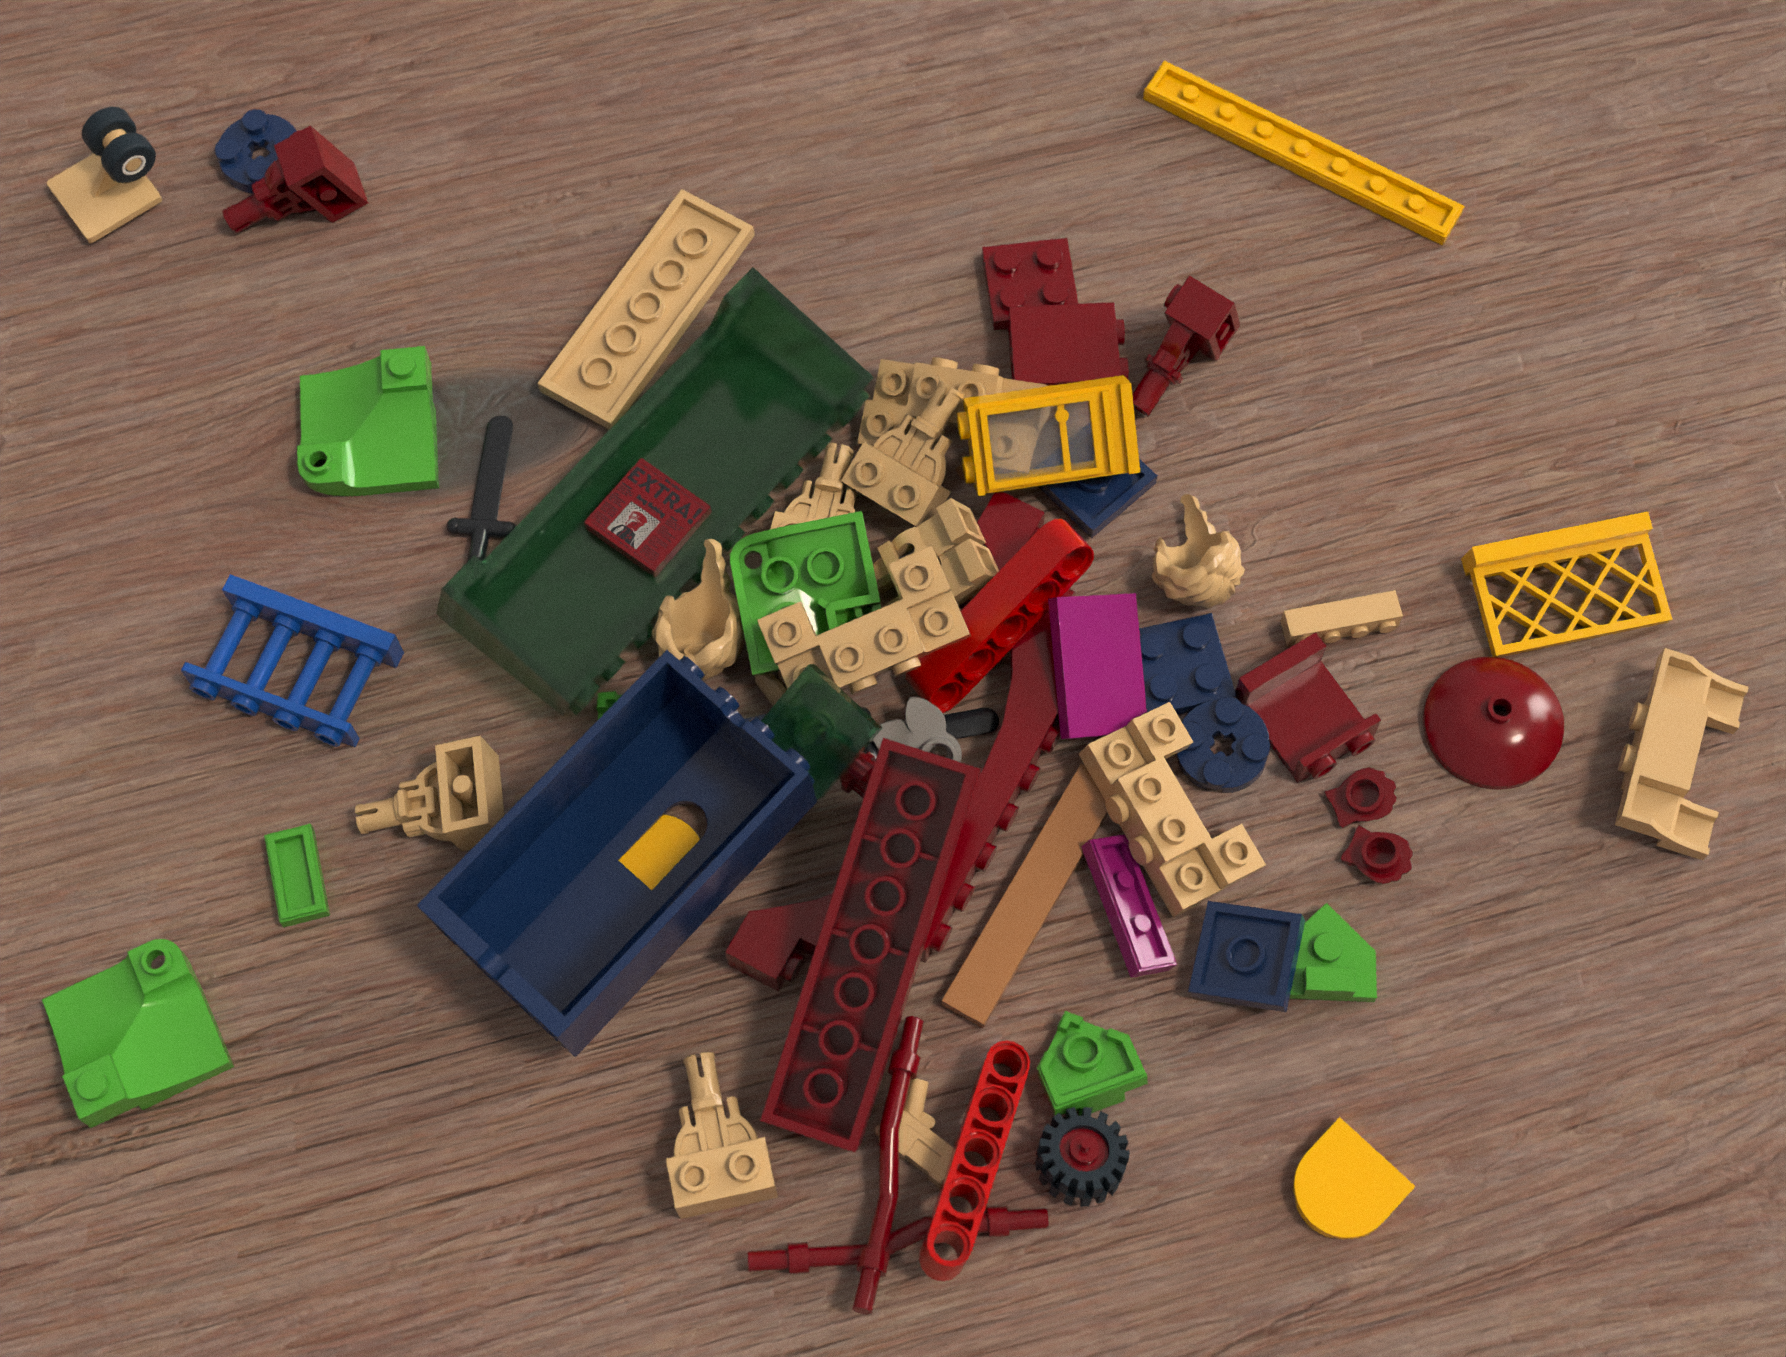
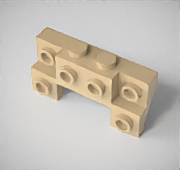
M933 357L931 365L917 362L910 364L881 359L873 400L865 401L857 443L862 445L865 442L874 445L883 434L898 428L905 414L915 419L917 415L921 416L939 381L964 394V398L1046 387L1048 385L1003 378L998 375V368L982 364H973L972 371L957 369L958 362ZM961 399L947 426L958 428L957 413L964 412L963 399ZM1051 406L987 415L993 467L1029 473L1033 451L1039 433L1049 416Z
M932 545L888 564L903 598L897 602L819 635H816L801 601L757 620L796 709L803 708L848 688L852 695L870 689L878 684L876 676L893 670L895 677L910 672L921 666L918 658L971 636Z
M1664 648L1656 661L1647 700L1644 704L1636 703L1630 718L1629 729L1634 730L1635 735L1632 745H1625L1618 765V771L1625 774L1621 786L1623 794L1615 822L1616 826L1657 838L1656 846L1704 860L1709 855L1710 848H1708L1710 836L1714 821L1717 819L1719 812L1684 799V796L1690 790L1705 726L1734 734L1740 725L1738 720L1744 696L1748 692V686L1735 683L1711 672L1693 656Z
M1168 702L1132 719L1125 727L1087 744L1079 753V756L1105 799L1106 810L1110 818L1120 825L1127 837L1133 858L1137 863L1143 865L1174 918L1236 882L1259 871L1266 864L1242 824L1214 838L1210 837L1165 760L1187 749L1193 743L1172 704Z

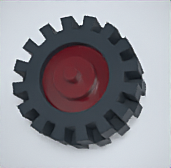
M1075 1107L1067 1109L1064 1118L1060 1113L1053 1116L1051 1124H1046L1043 1129L1036 1152L1035 1167L1036 1171L1041 1170L1039 1180L1042 1186L1050 1183L1049 1194L1054 1198L1060 1192L1066 1194L1063 1203L1071 1206L1074 1197L1080 1198V1207H1088L1092 1198H1095L1097 1204H1100L1106 1200L1108 1193L1112 1196L1122 1181L1129 1160L1130 1150H1126L1128 1145L1126 1134L1118 1136L1121 1126L1116 1120L1108 1126L1106 1124L1108 1114L1100 1111L1097 1119L1091 1117L1092 1108L1083 1107L1081 1116H1077Z

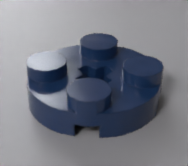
M259 109L247 111L242 119L237 120L224 131L220 140L215 145L214 151L226 180L236 189L254 194L251 185L263 178L268 167L278 159L274 145L296 132L294 126L282 117L265 114L264 111ZM260 148L267 149L269 153L267 157L259 155L252 159L254 151Z
M1224 697L1220 700L1204 702L1196 706L1185 716L1182 723L1192 738L1193 743L1187 749L1177 753V761L1184 775L1193 784L1205 790L1210 788L1212 790H1222V793H1234L1247 788L1261 776L1270 752L1269 733L1262 718L1252 708L1241 704L1236 698ZM1215 737L1231 738L1234 741L1231 744L1233 753L1229 756H1226L1222 751L1214 754L1211 748L1215 745Z

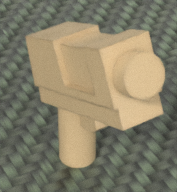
M921 1079L910 1080L899 1128V1158L903 1161L907 1159L928 1175L930 1182L940 1188L954 1147L931 1131L936 1122L932 1116L923 1112L929 1083ZM880 1125L875 1127V1134L879 1136Z

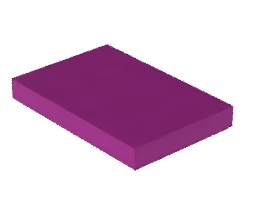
M1136 593L1055 597L1048 599L1061 739L1106 736L1125 727L1132 719L1147 713Z

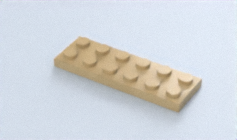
M681 189L539 380L538 387L540 392L605 428L614 431L755 236L754 227Z

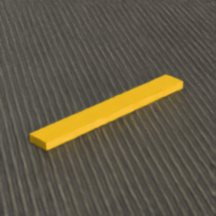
M1163 61L1144 90V100L1442 246L1463 212L1464 205L1169 62Z

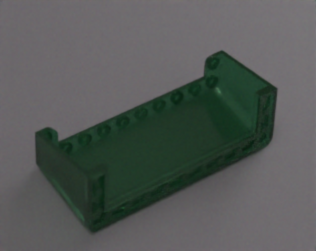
M752 267L723 297L706 331L482 562L474 555L441 589L436 614L559 714L565 716L569 711H572L577 716L594 698V694L600 688L596 682L601 677L606 682H609L626 663L620 656L632 644L639 649L650 638L654 629L651 623L658 616L659 607L664 598L672 596L676 600L682 594L681 590L691 580H694L697 584L702 582L701 573L703 560L706 555L705 540L714 539L721 544L725 551L729 552L745 535L746 532L740 527L746 520L752 516L758 521L775 502L770 497L773 491L780 484L787 490L804 471L799 466V463L808 454L816 458L826 448V445L833 440L827 433L837 423L844 428L860 411L861 406L871 396L865 389L874 377ZM640 458H643L709 504L712 510L710 516L656 578L586 529L584 521Z

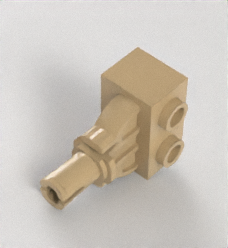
M939 381L921 416L917 415L915 419L905 414L898 428L883 434L874 445L863 442L841 481L916 527L937 514L936 507L944 503L951 493L950 490L941 486L946 473L945 454L953 442L944 436L946 432L944 429L965 395Z
M837 443L827 444L820 477L815 482L813 497L812 481L806 480L804 481L801 495L788 505L785 512L775 511L771 529L856 512L853 508L856 498L855 490L847 488L844 499L845 483L841 481L850 466L854 451L846 445H841L838 457V452H836Z
M481 736L435 745L436 762L420 772L416 779L400 782L399 787L401 790H397L394 797L356 805L355 813L357 815L362 814V816L356 817L359 831L361 834H368L371 831L402 825L404 833L409 837L426 834L437 840L451 841L461 851L471 850L504 816L499 755Z
M712 1052L700 1053L704 1077L700 1076L695 1054L683 1059L696 1124L692 1126L688 1106L679 1109L682 1128L674 1144V1157L666 1159L674 1205L680 1219L778 1198L765 1137L758 1138L753 1126L740 1115L736 1097L727 1098L730 1118H726L715 1065V1054Z

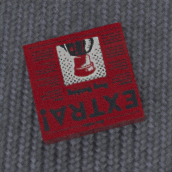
M640 458L584 521V524L588 531L656 578L710 516L712 510L709 504L646 460Z

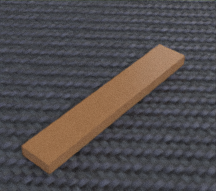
M1080 764L941 1001L942 1006L983 1029L1083 858L1084 853L1081 846L1088 840L1094 839L1108 814L1105 799L1085 765Z

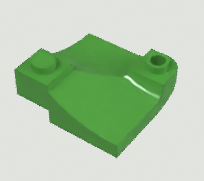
M425 346L381 350L380 356L355 366L325 373L300 376L301 444L297 446V466L304 483L309 488L334 496H365L439 488L436 409L433 404L431 361ZM318 460H327L323 466L313 467Z
M862 511L750 534L740 539L731 550V571L753 676L780 671L778 665L773 660L758 624V619L801 601L816 635H819L881 608ZM757 553L762 557V564L758 568L751 569L745 565V559L749 554Z
M155 939L128 951L127 957L115 966L42 999L61 1056L65 1074L62 1077L79 1120L90 1128L137 1106L145 1110L234 1067L189 959L170 940ZM158 956H165L164 964L160 968L152 969V961Z

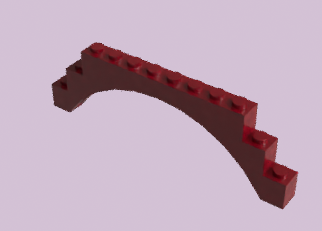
M1002 491L994 492L977 521L986 541L983 546L989 548L999 571L1044 525L1045 517L1044 511ZM1070 588L1062 597L1075 596L1076 592ZM1049 610L1011 649V685L1003 724L975 786L920 959L925 963L933 950L940 953L952 932V927L947 925L955 909L963 912L968 905L975 889L974 886L970 885L971 880L978 869L985 872L989 867L997 850V846L992 844L1000 829L1007 832L1011 827L1019 810V807L1014 805L1021 790L1027 793L1030 792L1041 770L1040 767L1036 766L1043 751L1050 754L1059 740L1060 728L1057 727L1059 724ZM833 893L816 900L749 911L725 951L728 965L779 992L785 980L792 982L799 973L805 959L801 952L803 951L813 956Z

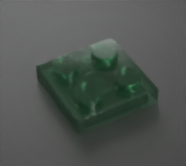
M810 664L803 670L761 720L774 733L775 738L772 741L784 752L789 747L794 749L809 763L811 768L807 772L815 780L813 788L817 800L823 798L883 729L815 664Z

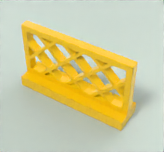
M1648 511L1472 547L1461 558L1465 576L1470 575L1492 657L1509 656L1665 624L1673 620L1648 535L1653 529ZM1638 547L1642 567L1636 576L1614 563L1621 550ZM1612 552L1608 559L1600 555ZM1587 557L1603 567L1593 585L1570 572L1577 559ZM1569 561L1565 568L1557 564ZM1543 566L1559 576L1549 594L1526 581L1533 568ZM1525 570L1521 577L1513 573ZM1608 571L1631 584L1621 602L1598 589ZM1500 575L1516 586L1506 602L1503 603L1489 594L1485 578ZM1644 575H1646V579H1647V582H1648V583H1646V582H1644V581L1642 580L1643 577H1644ZM1564 580L1587 593L1577 611L1554 598ZM1636 588L1652 597L1656 614L1641 616L1626 606ZM1520 589L1543 602L1533 620L1510 607ZM1593 597L1615 610L1607 624L1597 625L1582 615ZM1549 606L1571 619L1564 633L1553 634L1538 624ZM1493 608H1495V609H1497L1498 611H1500V612L1498 613V615H1497L1496 618H1495V614H1494ZM1505 615L1527 628L1520 642L1502 644L1498 625ZM1620 615L1628 618V620L1617 622ZM1577 623L1584 627V629L1573 631ZM1533 632L1540 636V638L1528 640Z

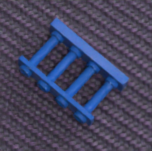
M230 574L222 591L232 605L231 610L234 614L205 669L188 662L184 663L181 672L191 684L189 689L208 700H215L217 696L230 700L234 708L248 715L256 716L258 711L270 715L276 724L288 730L298 731L299 727L315 732L314 736L328 745L339 747L342 742L356 747L360 738L347 720L374 666L379 667L381 663L397 668L404 651L396 635ZM258 617L272 622L275 629L246 684L222 676L250 622L257 621ZM298 633L313 637L316 644L288 699L265 692L264 689L291 637L297 636ZM340 648L354 652L357 660L330 714L327 715L306 707L305 705L332 652H337Z

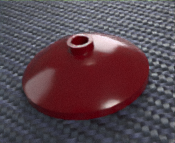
M1477 657L1452 666L1437 679L1425 701L1423 729L1431 752L1449 773L1473 786L1503 790L1528 784L1549 768L1559 753L1563 742L1564 716L1555 693L1536 672L1513 660L1500 657ZM1493 706L1504 707L1508 715H1497L1493 710Z

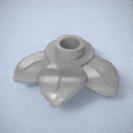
M910 697L908 699L905 720H889L879 724L871 731L872 738L878 749H880L883 738L926 752H930L935 746H942L947 750L945 758L961 762L962 751L960 744L953 735L946 732L944 714L937 706L923 698Z

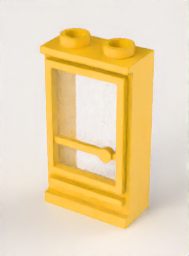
M1124 375L963 398L964 412L957 413L960 440L968 439L970 456L962 457L965 483H973L978 496H983L986 493L1124 473H1140L1131 382Z

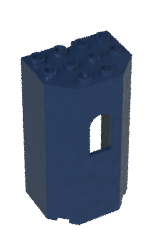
M668 650L636 680L416 905L487 977L556 1041L559 1040L561 1045L574 1057L593 1040L817 803L813 788L815 780L807 772L811 768L809 763L794 749L789 747L784 752L772 741L775 738L774 733L757 717H753L750 721L744 720L737 711L740 705L736 699L721 686L713 690L701 680L705 675L692 660L686 656L678 660ZM680 804H693L701 808L705 812L708 822L704 836L653 890L648 888L619 861L673 807Z

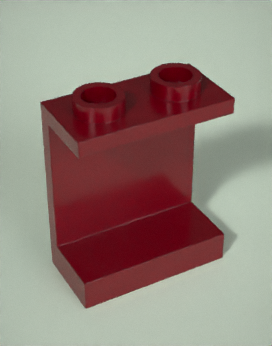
M1115 302L1009 307L1008 338L1011 379L1048 386L1122 375L1128 379L1127 357L1119 356V345L1125 344L1124 319H1116Z
M1316 632L1241 676L1235 690L1236 699L1241 704L1252 708L1262 718L1268 729L1270 746L1297 783L1309 776H1312L1314 780L1323 777L1336 767L1337 762L1335 760L1348 752L1352 756L1364 752L1376 741L1374 735L1381 722L1376 713L1364 719L1321 660L1326 645Z

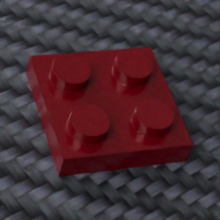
M1067 238L982 247V261L993 330L1008 329L1009 307L1079 304Z

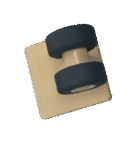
M119 107L100 109L86 120L82 128V139L93 154L47 181L51 192L89 243H94L162 201L159 192L146 176L155 163L156 152L143 135L136 133L134 121L125 110Z

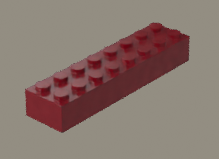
M886 738L882 739L760 1121L855 1153L861 1146L981 769Z

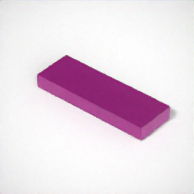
M1125 835L1088 840L1081 848L1130 978L1171 970L1177 965L1139 863L1135 861L1130 852L1127 837Z

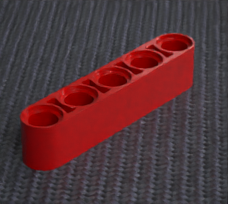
M1053 519L1047 522L961 610L971 636L918 658L921 666L905 674L906 681L920 698L928 700L937 706L942 713L954 708L1049 610L1048 599L1062 597L1088 570L1094 559L1093 549L1066 520Z
M1005 1040L993 1045L978 1072L920 1250L919 1261L921 1268L927 1276L934 1280L944 1282L955 1278L961 1272L972 1252L1030 1068V1059L1027 1051L1016 1042ZM998 1063L1007 1065L1013 1071L1014 1076L1004 1077L998 1074L993 1065ZM989 1107L994 1109L999 1114L1001 1120L996 1122L988 1121L980 1114L979 1108ZM969 1151L979 1153L985 1159L986 1166H973L966 1160L964 1153ZM956 1196L964 1198L971 1205L972 1212L960 1213L951 1206L949 1198ZM937 1243L949 1244L956 1251L957 1259L951 1261L942 1259L935 1252L934 1245Z

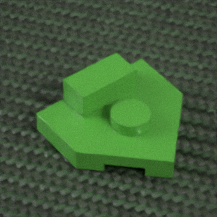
M1325 903L1305 922L1290 999L1375 1002L1377 999L1376 951L1339 914Z
M1068 1011L1064 1012L1057 1026V1032L1037 1067L1038 1077L1054 1115L1058 1113L1063 1115L1067 1109L1074 1107L1078 1116H1081L1083 1107L1092 1108L1093 1113L1124 1102L1125 1092L1148 1084L1147 1074L1128 1034L1112 1028L1106 1030L1083 1021V1017Z

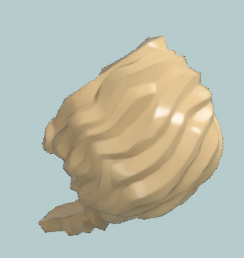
M1185 494L1181 497L1180 502L1185 507V534L1188 539L1184 544L1176 547H1167L1162 538L1157 539L1153 548L1155 557L1153 558L1154 573L1152 578L1154 583L1164 590L1167 598L1179 601L1187 606H1201L1210 609L1215 605H1222L1230 599L1231 595L1235 594V587L1240 585L1245 568L1241 565V550L1236 539L1232 537L1229 531L1216 533L1215 526L1208 522L1207 512L1200 509L1198 498Z
M707 539L704 542L706 555L703 560L702 582L690 592H683L676 600L672 596H666L659 607L658 619L652 630V637L658 643L659 657L666 650L678 660L683 656L688 657L704 673L705 676L701 680L720 674L725 667L732 666L746 643L743 636L744 631L737 597L729 590L731 580L726 572V562L722 557V546L714 539Z

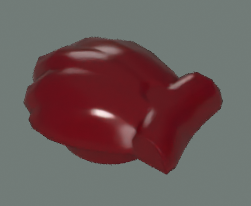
M1368 767L1356 771L1339 788L1325 791V794L1336 812L1339 825L1342 828H1346L1354 821L1377 820L1391 813L1396 802L1394 794L1396 783L1386 778V774L1383 771Z
M1359 825L1356 828L1350 845L1342 854L1341 861L1350 866H1357L1371 880L1386 884L1400 880L1402 875L1407 874L1412 869L1410 859L1413 856V851L1410 849L1408 841L1399 835L1387 832H1370Z

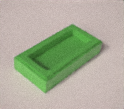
M307 824L264 835L279 922L283 928L330 916L313 826Z

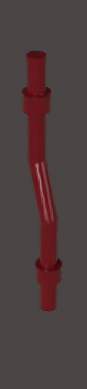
M914 1016L905 1017L898 1050L892 1052L888 1073L892 1076L879 1130V1195L867 1247L861 1248L857 1264L860 1278L852 1308L853 1311L864 1315L872 1314L880 1277L886 1276L890 1254L886 1252L899 1196V1128L910 1080L916 1079L920 1057L917 1055V1050L924 1024L922 1019Z
M1007 1206L986 1207L978 1233H987L990 1238L1009 1236V1231L1048 1229L1047 1208L1008 1211ZM924 1216L890 1232L886 1252L891 1255L923 1240L931 1216ZM808 1242L788 1243L787 1249L747 1251L748 1272L789 1269V1274L809 1273V1268L857 1265L861 1248L867 1247V1243L808 1247Z

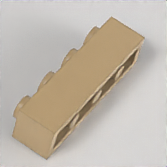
M1396 590L1285 610L1280 623L1287 648L1315 632L1324 643H1333L1348 636L1361 638L1375 631L1388 633L1399 626L1403 614Z

